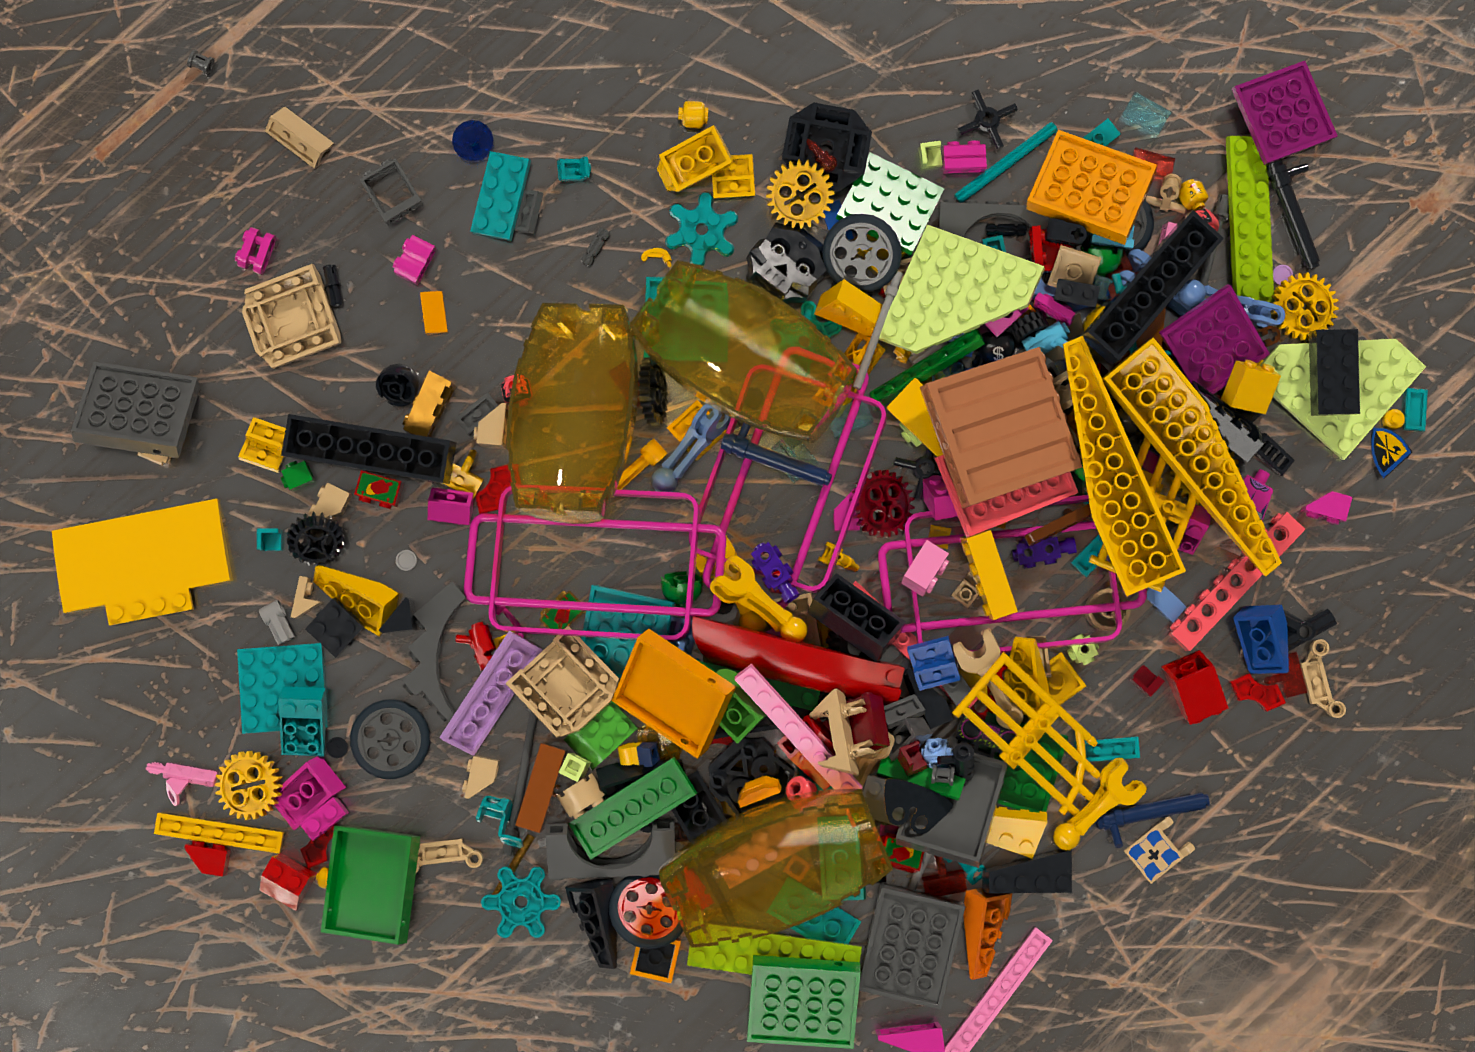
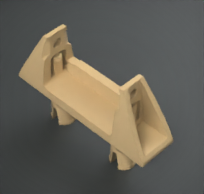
M834 689L809 714L815 720L821 717H828L833 748L836 756L830 757L828 760L819 761L818 765L859 775L857 757L874 753L873 749L868 748L873 746L871 740L858 744L853 743L849 717L867 711V709L862 707L865 705L863 699L846 704L845 694L838 689Z

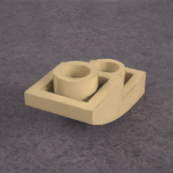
M970 571L951 595L967 608L978 596L975 586L977 583Z

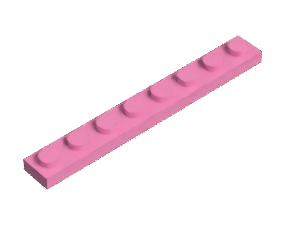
M752 664L735 676L734 680L845 802L862 790V785L852 774L818 765L819 761L828 760V758L835 755Z
M1036 927L1033 928L944 1047L945 1052H970L1051 944L1052 939Z

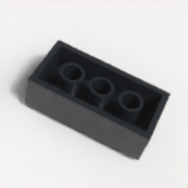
M1358 329L1310 331L1311 416L1360 414Z
M837 573L813 598L807 612L876 662L899 637L906 623Z

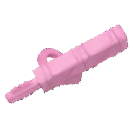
M158 762L148 763L146 767L150 774L158 775L163 773V778L168 779L166 780V790L174 806L180 804L179 795L189 783L214 787L217 781V772L214 770L166 763V766H163L162 763L159 764Z

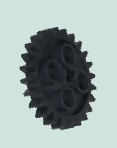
M645 357L644 360H641L642 364H640V371H638L640 376L638 378L640 384L638 387L640 391V407H643L642 414H645L644 419L647 420V424H650V426L662 425V422H665L666 411H668L666 403H668L666 398L668 395L666 376L663 375L664 369H662V363H659V358Z

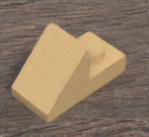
M299 576L291 612L292 618L298 619L323 603L307 599V596L311 595L313 590L311 578Z

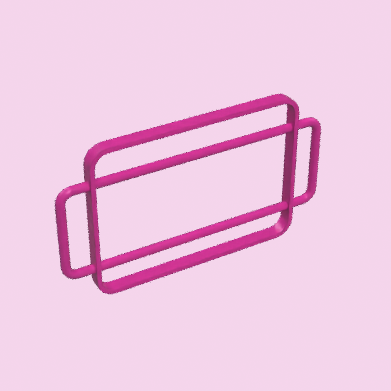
M792 346L783 352L777 368L769 365H758L749 371L726 433L731 434L734 432L751 382L761 372H769L775 375L751 438L752 443L758 444L782 377L854 399L828 469L829 473L832 474L830 484L822 486L792 570L794 573L791 575L793 581L790 582L792 587L816 593L821 591L832 577L885 428L887 414L884 406L879 401L864 396L869 381L868 372L866 373L861 390L857 389L856 393L785 371L790 356L794 354L858 373L860 365L800 346ZM861 402L873 405L880 409L882 413L881 420L826 575L817 586H807L798 583L799 575ZM721 447L699 505V524L701 523L726 454L725 450L721 449ZM747 458L743 460L720 524V528L723 529L725 534L752 460ZM692 532L689 533V544H690V546H691ZM717 535L710 553L697 548V554L708 558L702 578L704 584L709 589L712 582L711 573L717 557ZM752 567L756 575L765 577L761 570L757 572V570ZM783 599L780 602H776L783 609L789 604H785Z
M512 485L501 494L498 514H479L471 521L464 579V595L470 603L489 605L488 613L491 624L504 632L510 630L513 633L637 640L638 636L641 635L502 626L496 620V606L685 616L684 627L680 633L672 636L659 635L668 642L680 641L690 631L692 616H713L721 606V600L713 594V604L710 608H692L698 533H714L718 537L715 578L724 575L726 534L719 526L699 524L700 507L697 501L686 493ZM515 492L685 499L692 502L694 515L693 524L506 514V503L509 496ZM482 522H497L490 597L475 596L472 593L478 526ZM523 523L692 532L686 608L497 597L504 524Z
M1088 495L1073 496L1047 506L1089 502ZM930 511L915 513L909 517L904 527L905 540L887 542L878 551L883 606L891 612L893 610L886 559L887 552L889 550L906 548L909 569L913 562L911 548L923 547L926 540L935 545L961 543L960 537L965 536V534L910 539V524L918 519L934 518ZM1085 521L1061 532L1096 529L1093 521ZM1042 526L991 532L994 539L1020 537ZM1109 571L1113 603L1017 612L996 620L990 619L989 616H978L920 622L917 593L911 590L915 623L905 624L901 633L916 631L918 644L923 642L921 631L1114 611L1116 630L1112 635L1037 643L1038 649L1104 643L1112 641L1119 635L1122 629L1121 610L1135 609L1142 606L1147 599V589L1139 591L1136 600L1119 602L1116 573ZM1012 646L999 647L1000 653L1011 652Z

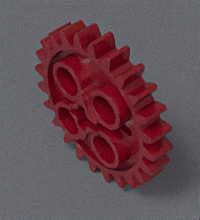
M875 470L874 473H868L855 509L856 514L853 515V518L859 519L856 524L857 526L864 525L862 532L869 531V536L876 535L877 538H883V536L884 538H890L891 535H898V531H904L903 525L906 524L907 517L913 515L909 511L910 509H915V506L910 505V502L915 500V498L909 497V494L913 491L912 489L906 490L909 483H901L903 476L896 477V472L889 473V470H882V472L881 470ZM889 488L892 490L891 496L888 493ZM870 491L874 494L873 499L870 498ZM892 509L895 510L894 517L892 516ZM874 511L876 512V515H877L876 520H874V518H873V513H874Z

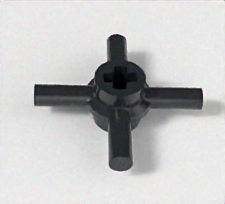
M979 89L973 91L971 94L979 111L976 114L975 121L957 128L960 136L977 128L981 131L989 132L998 150L1004 147L996 129L1000 124V119L1017 112L1018 108L1015 103L998 111L992 107H986ZM985 116L992 118L990 123L988 121L984 122Z
M928 448L926 449L925 456L918 458L916 461L896 457L894 463L896 466L913 470L915 476L919 479L914 498L919 500L923 498V479L933 475L942 476L935 459H933L934 454ZM925 463H928V466L931 468V471H927V474H923V470L920 469L922 465L925 466Z

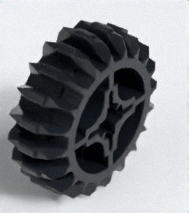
M313 511L312 516H308L305 513L303 515L304 519L297 517L296 523H292L290 525L291 529H288L287 532L288 550L290 553H293L294 559L299 558L300 563L307 561L308 566L312 563L318 566L319 562L327 565L328 559L334 562L335 555H340V549H343L345 540L343 528L339 526V522L337 520L332 521L331 515L325 518L323 512L320 516H316V513ZM304 533V541L300 543L299 538ZM331 535L333 539H332V541L330 542V544L327 545V544H326V540H328L327 537H329V536Z

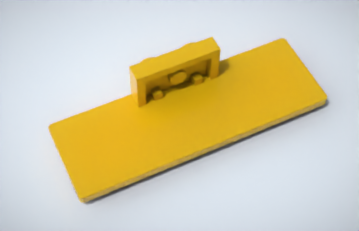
M914 378L887 406V410L936 457H939L943 453L920 390L923 384Z

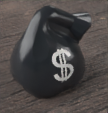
M992 332L983 333L981 336L984 345L977 348L980 354L976 355L972 361V368L1012 356L1015 351V341L1009 332H1004L996 337Z

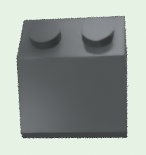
M869 774L862 795L860 816L892 824L887 819L885 811L884 787L887 778ZM901 807L895 808L892 813L893 818L897 821L901 820L904 809Z

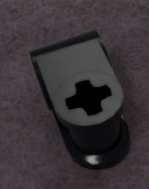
M1049 218L1045 233L1046 241L1073 247L1081 246L1084 243L1087 231L1082 225ZM1075 231L1079 232V236H1081L1078 240H1075L1074 235H1071Z

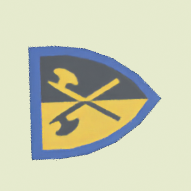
M1373 428L1371 439L1373 460L1379 473L1385 479L1405 459H1408L1412 450L1396 432L1386 428Z

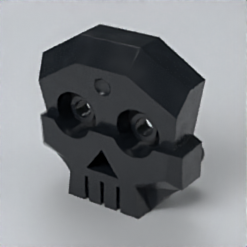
M775 223L766 239H760L746 257L749 268L746 280H751L750 284H756L778 301L779 307L784 305L783 310L790 309L792 303H804L814 292L818 285L817 283L829 274L823 261V244L805 229H801L800 226L792 228V225Z
M764 736L755 738L744 737L738 744L734 740L731 741L708 766L710 777L709 791L720 802L726 801L741 822L760 819L770 815L787 798L786 786L794 776L795 768L774 753L775 747ZM742 759L743 768L734 767ZM766 765L768 770L763 772L760 770V766ZM765 775L779 780L781 784L780 793L740 808L738 803L739 793L737 791L739 787H743L745 783Z

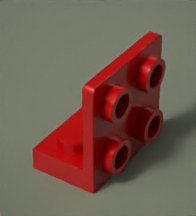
M1041 225L1032 226L1029 230L1031 262L1044 266V271H1052L1060 246L1063 245L1072 249L1073 246L1048 242L1045 240L1046 229H1041Z

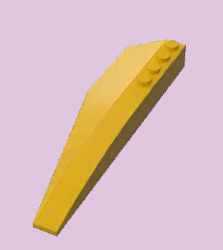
M1081 336L1064 343L1063 349L1091 517L1127 597L1182 574L1186 570L1085 339Z
M1151 338L1102 377L1103 383L1109 393L1190 492L1266 577L1282 562L1271 538L1267 535L1264 523L1260 520L1255 509L1256 506L1247 492L1248 489L1240 472L1229 454L1225 440L1221 437L1217 423L1213 420L1209 406L1158 342Z

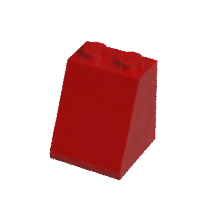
M1200 650L1161 666L1182 716L1190 725L1200 723L1205 718L1219 715L1224 710L1229 709L1215 666Z
M280 853L271 857L263 871L260 891L297 911L314 882L317 873Z

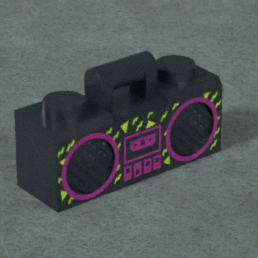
M964 714L961 715L954 735L955 738L959 739L958 743L974 744L973 749L976 754L993 758L995 752H997L999 757L1002 750ZM983 720L1008 744L1017 735L1012 730ZM980 744L991 747L990 752L979 749Z

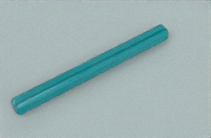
M1053 122L1047 124L955 193V199L959 203H963L1055 134L1058 130Z

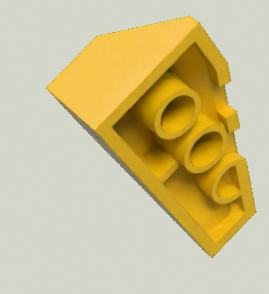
M321 565L315 567L313 582L331 599L336 598L348 611L358 618L365 626V629L380 636L382 632L379 629L397 608L399 593L376 581Z
M1015 637L1009 657L1049 694V685L1036 639ZM1007 668L1004 682L1029 706L1037 711L1044 701Z

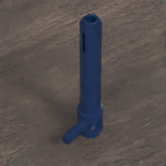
M751 417L745 418L738 435L726 433L722 440L721 449L725 450L727 454H736L738 458L750 459L820 486H828L830 484L832 474L828 470L752 443L750 439H747L746 436L754 421Z
M1196 793L1123 808L1117 806L1103 814L1095 823L1098 830H1110L1115 848L1123 847V842L1118 828L1124 827L1125 824L1203 810L1210 806V801L1207 794Z

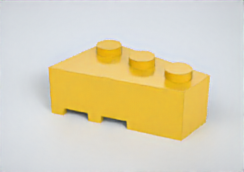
M843 279L821 294L814 314L871 337L882 304Z

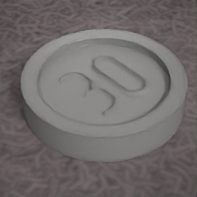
M402 550L396 556V565L401 570L410 571L417 564V557L410 550Z

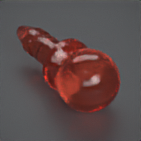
M807 139L806 142L809 149L818 157L816 161L820 162L821 167L825 171H833L837 166L836 158L828 155L829 152L827 150L823 152L814 141Z

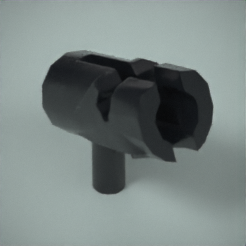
M960 743L953 749V755L938 756L937 763L939 765L950 764V767H955V776L965 778V782L970 781L974 776V749L967 743Z

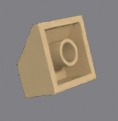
M501 403L479 421L478 427L474 428V440H476L480 447L506 449L510 407L506 403Z

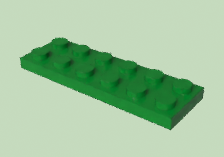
M673 757L568 824L591 860L693 797L697 792L676 758Z

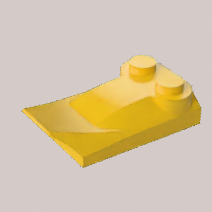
M713 125L659 154L660 161L657 171L667 191L680 192L720 170L727 169L733 164V160L720 133Z

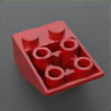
M806 715L802 720L836 756L831 732L819 718L815 720L810 715ZM786 736L777 742L786 756L824 791L831 786Z

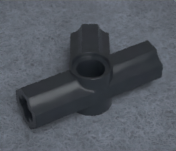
M1328 608L1306 621L1284 610L1288 629V652L1337 624L1335 617ZM1302 626L1309 629V635L1306 638L1300 635V628Z

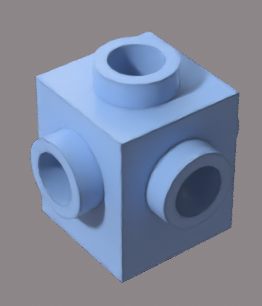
M928 739L925 747H922L921 755L929 768L933 769V764H936L937 767L949 768L950 764L939 765L937 757L953 755V748L949 747L948 739Z

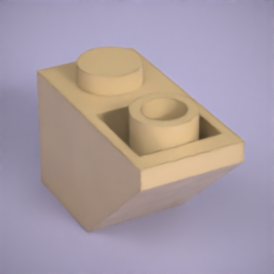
M327 483L326 486L323 485L318 492V497L320 498L316 505H312L308 516H312L313 511L316 513V516H320L323 512L325 518L329 515L332 518L342 515L353 495Z
M476 755L473 756L472 760L469 759L467 765V772H470L469 779L464 781L462 792L465 793V798L473 797L496 781L500 760Z

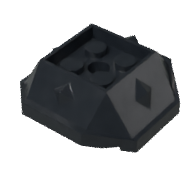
M813 102L789 117L782 161L787 168L789 167V161H792L795 166L798 159H800L801 165H804L809 160L810 167L817 163L816 170L824 168L822 176L828 174L830 176L826 182H833V186L828 188V190L840 193L865 174L872 131L853 109ZM828 144L832 147V151L824 153L821 150V146ZM802 174L797 180L800 184L805 185L810 179L807 175ZM813 183V184L810 185L809 187H810V188L816 187V183Z

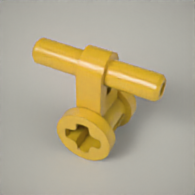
M827 541L825 544L827 547L822 557L819 556L818 561L829 566L836 545ZM841 548L836 565L846 570L857 572L859 565L855 563L853 558L843 554V549Z

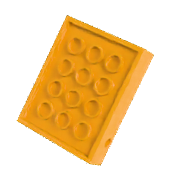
M1058 130L1028 197L1026 209L1049 218L1082 225L1087 232L1125 245L1155 176L1157 164Z
M647 629L638 636L611 701L698 759L709 749L736 686L652 630Z

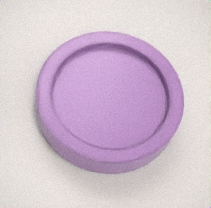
M1287 265L1275 267L1273 269V282L1282 286L1281 281H1288L1287 277L1293 275L1292 269Z

